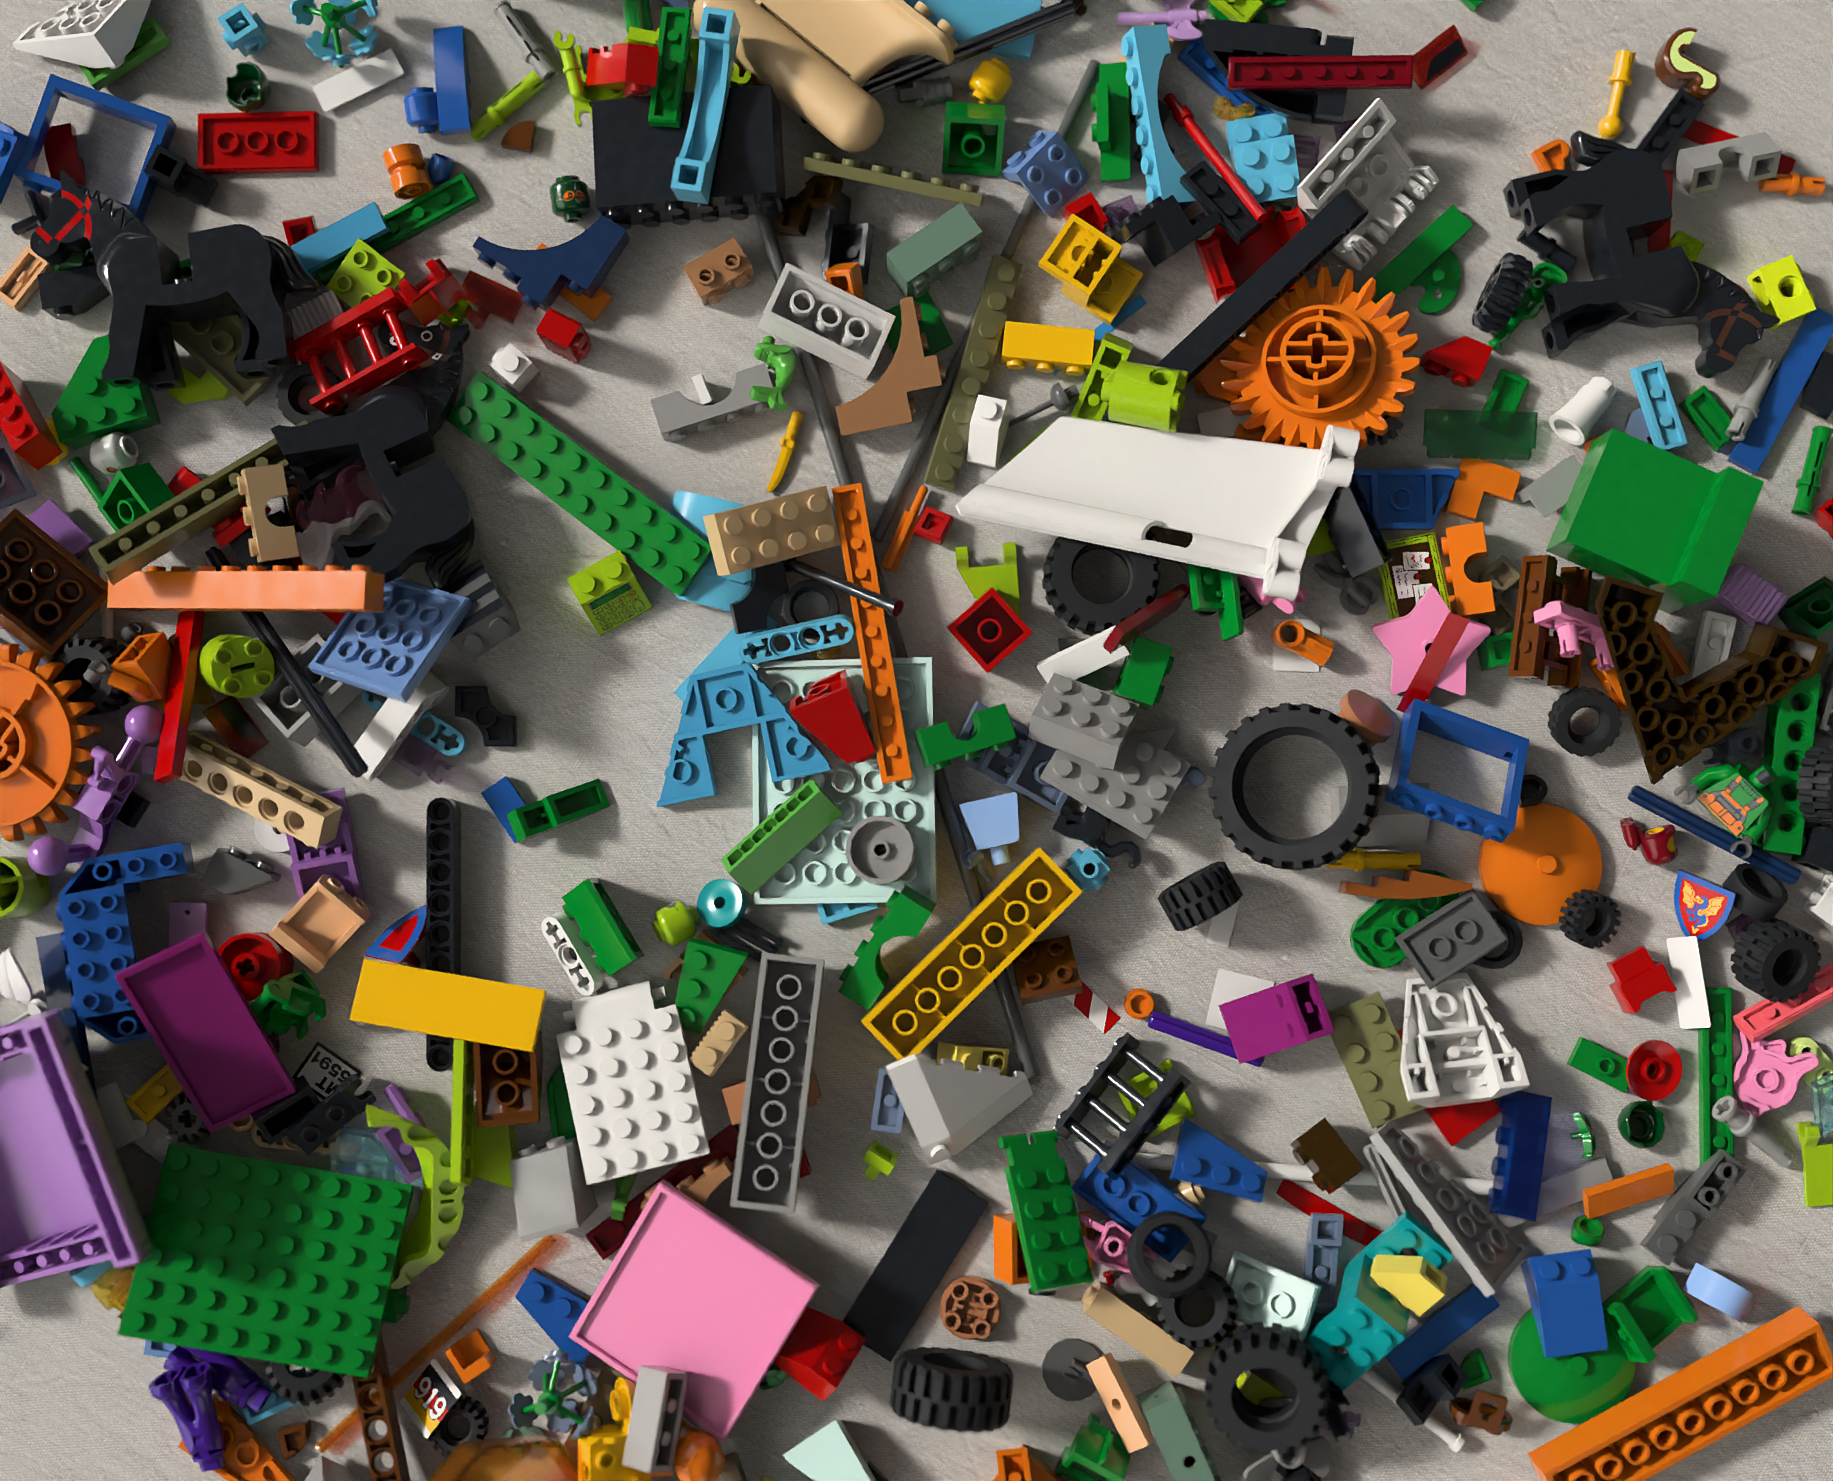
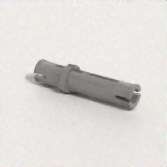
M507 0L499 2L494 7L493 12L522 51V57L525 62L532 65L543 83L552 81L558 75V70L546 56L544 46L536 42ZM513 22H514V24L516 25V27L519 29V31L521 32L522 37H520V35L518 34V32L516 31V29L513 27V25H512ZM529 47H531L533 51L536 53V55L540 59L539 61L535 58L533 53L530 51Z
M1765 356L1759 359L1741 401L1734 406V416L1725 431L1727 437H1730L1732 432H1734L1732 440L1742 441L1745 439L1752 420L1757 418L1759 414L1758 407L1775 370L1779 366L1777 360H1774L1772 365L1769 366L1773 358Z

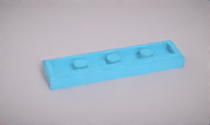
M767 615V628L735 634V629L733 628L674 693L682 701H685L691 675L743 664L745 661L739 655V646L742 640L747 635L775 629L778 624ZM750 642L746 650L754 652L758 647H755L753 642Z

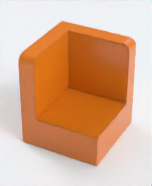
M475 1329L445 1351L464 1384L490 1368L497 1360L479 1329Z

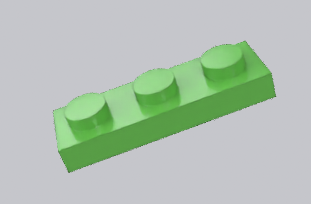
M152 15L143 21L134 46L124 57L126 60L121 66L115 69H110L109 67L95 69L79 65L90 84L95 90L99 91L172 42Z

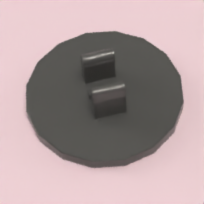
M1066 1338L1055 1343L1046 1352L1042 1363V1376L1047 1388L1056 1397L1066 1401H1080L1091 1396L1097 1388L1085 1365L1100 1358L1098 1351L1090 1343L1078 1338Z

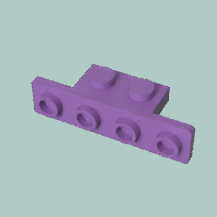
M392 1083L384 1089V1094L399 1116L416 1122L425 1128L427 1127L421 1115L417 1112L413 1114L407 1105L409 1098L401 1087L396 1089ZM384 1126L374 1133V1136L407 1184L422 1176L418 1156L414 1148L405 1144L402 1140L400 1130Z

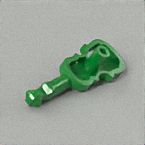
M1544 262L1536 265L1524 296L1514 315L1510 318L1509 323L1506 324L1505 328L1495 338L1489 340V346L1493 347L1492 351L1500 350L1502 342L1510 338L1511 334L1523 320H1531L1537 317L1539 311L1544 308L1545 300L1543 293L1552 284L1567 283L1568 278L1564 270L1551 263Z

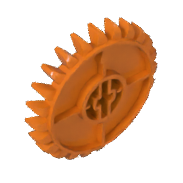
M1327 266L1321 267L1316 287L1310 288L1308 280L1304 275L1295 284V292L1289 294L1287 291L1243 332L1245 333L1244 337H1237L1229 345L1239 352L1238 357L1220 358V365L1223 368L1237 373V378L1221 382L1223 391L1242 395L1241 398L1229 404L1232 414L1235 416L1251 414L1243 423L1244 430L1248 434H1254L1264 429L1265 433L1262 437V442L1277 444L1281 440L1285 442L1284 445L1319 450L1328 425L1360 431L1358 449L1367 447L1366 433L1370 430L1377 435L1383 436L1388 432V425L1383 419L1385 415L1401 417L1405 412V406L1396 400V397L1411 396L1416 389L1415 382L1403 379L1402 376L1411 375L1420 368V358L1403 357V355L1410 353L1417 347L1418 335L1414 333L1399 337V334L1409 325V312H1402L1391 319L1388 317L1395 306V294L1390 292L1375 304L1373 300L1376 294V279L1372 277L1363 285L1359 293L1354 292L1352 269L1345 271L1338 287H1332ZM1322 357V363L1315 364L1316 358Z
M4 644L0 647V833L6 841L10 842L24 840L22 829L33 836L48 833L41 818L50 823H63L69 820L56 803L73 806L79 794L69 788L70 784H87L91 776L87 771L77 768L78 762L95 760L91 756L92 748L80 746V740L102 732L100 726L77 724L76 718L92 710L95 707L94 702L69 703L67 700L69 696L83 684L81 680H65L55 684L53 681L63 670L65 664L62 662L46 663L36 670L43 651L28 650L17 659L19 644Z

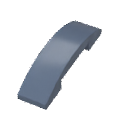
M1311 1212L1305 1248L1303 1279L1322 1287L1307 1333L1336 1308L1335 1293L1339 1246L1342 1247L1344 1217L1342 1214Z

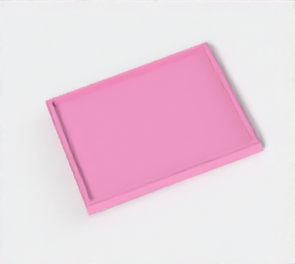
M662 1180L584 1309L569 1338L635 1383L637 1382L640 1365L665 1366L689 1373L682 1415L724 1443L820 1284Z

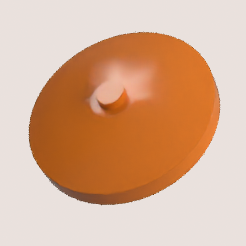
M1538 804L1536 806L1518 807L1515 829L1502 843L1483 838L1478 854V872L1486 895L1501 912L1522 923L1552 925L1560 923L1559 917L1564 916L1560 909L1561 907L1567 908L1568 904L1565 903V900L1567 898L1573 900L1572 894L1574 892L1581 893L1583 889L1597 892L1602 876V856L1594 834L1578 816L1558 806Z

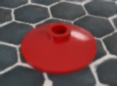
M1648 1040L1638 1045L1629 1056L1626 1065V1079L1630 1089L1635 1095L1648 1101H1658L1669 1096L1678 1086L1682 1075V1062L1679 1053L1672 1045L1661 1040Z

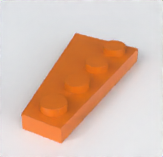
M214 1393L213 1399L216 1413L224 1430L223 1436L226 1450L223 1456L226 1464L212 1471L227 1481H297L233 1407L218 1396V1394ZM182 1440L178 1447L190 1455Z

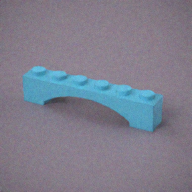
M704 7L698 36L700 39L699 58L692 110L681 152L675 160L670 187L677 199L681 201L708 204L741 27L733 10Z
M1166 24L1133 26L1122 37L1121 52L1126 58V81L1131 88V111L1135 115L1137 124L1136 141L1141 148V170L1145 174L1147 183L1146 200L1150 203L1159 196L1165 200L1174 195L1182 210H1185L1196 200L1180 184V177L1187 172L1180 166L1167 143L1158 109L1159 73L1162 62L1171 54Z

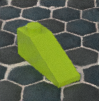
M1105 333L1071 417L1102 420L1108 406L1106 402L1101 401L1104 379L1117 368L1121 360L1127 361L1134 343L1110 333Z

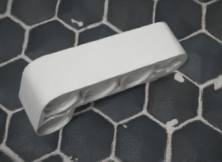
M430 671L424 676L407 703L388 697L354 747L368 766V771L362 775L368 782L374 780L382 772L424 711L436 706L447 694L449 687Z

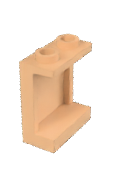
M326 874L320 877L269 933L274 940L316 974L319 973L328 960L354 932L366 923L371 915V912L368 911V906L363 900L358 897L353 898L344 890L345 888L339 880L334 877L329 878Z

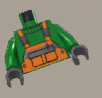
M1742 763L1736 766L1729 764L1711 766L1689 781L1690 785L1688 787H1677L1674 790V795L1678 796L1686 790L1688 798L1681 804L1690 805L1697 799L1736 838L1742 835L1743 839L1741 841L1734 842L1731 845L1730 852H1734L1736 847L1741 844L1746 849L1741 859H1745L1752 853L1751 843L1755 844L1769 825L1773 812V805L1771 803L1773 792L1767 786L1777 779V775L1766 764L1762 765L1754 773Z

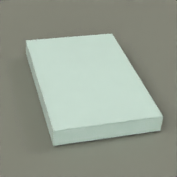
M1234 1251L1225 1280L1233 1288L1235 1299L1238 1300L1239 1307H1237L1236 1312L1239 1314L1238 1321L1252 1327L1253 1322H1263L1264 1327H1272V1322L1282 1324V1330L1288 1332L1292 1328L1300 1332L1299 1339L1303 1341L1306 1338L1322 1286L1239 1251Z

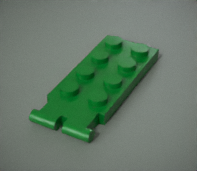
M1053 1130L1030 1133L1031 1144H1029L1026 1134L1003 1136L998 1139L1000 1149H1006L1009 1166L1004 1171L1032 1294L1087 1285L1094 1282L1065 1158L1059 1159L1055 1142L1059 1141V1135Z

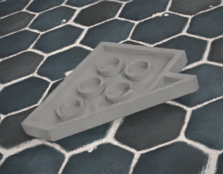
M1170 727L1130 735L1114 770L1064 751L1056 750L1042 772L1040 779L1147 840L1191 764L1165 750L1176 731L1175 728Z

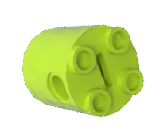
M1121 360L1117 368L1105 377L1102 385L1101 401L1109 405V420L1111 422L1176 433L1180 419L1177 411L1183 412L1187 394L1181 393V390H1184L1186 387L1188 371Z
M236 634L219 635L209 640L202 648L198 659L199 673L204 683L214 691L237 698L253 697L263 692L274 680V659L269 649L260 640Z
M0 856V918L30 916L50 901L51 887L49 876L36 873L30 867L26 857Z

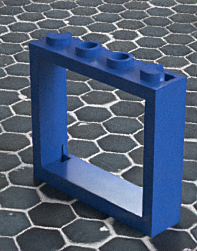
M50 74L28 135L29 140L14 175L23 183V187L31 189L34 193L41 194L43 190L53 194L61 189V181L34 172L60 97L154 130L155 133L130 204L118 202L143 222L156 183L146 176L144 169L157 144L169 149L177 127L168 115Z
M1414 698L1403 713L1385 801L1400 806L1402 809H1408L1425 815L1429 819L1453 825L1459 830H1467L1488 840L1492 839L1502 843L1515 829L1529 739ZM1417 729L1509 762L1500 815L1407 782Z

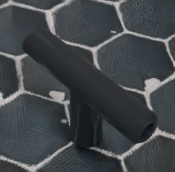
M32 190L26 191L24 196L33 215L12 224L11 228L15 235L19 236L32 229L39 228L47 219L37 193H34Z

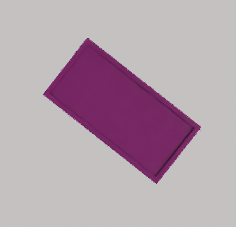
M206 931L125 968L115 975L125 995L210 1133L296 1092L297 1085Z

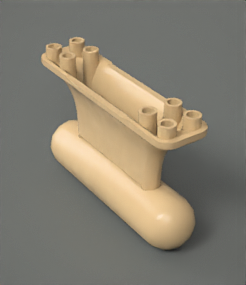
M695 0L693 4L694 26L698 32L700 31L704 7L733 10L741 26L734 62L744 71L750 70L752 77L760 84H771L777 98L837 147L850 153L866 151L877 143L883 132L885 120L883 108L874 97L862 89L869 79L888 64L909 55H927L949 65L955 59L953 51L958 46V43L952 37L955 32L953 27L944 19H941L935 26L929 19L932 15L931 10L921 1H918L913 8L903 0Z

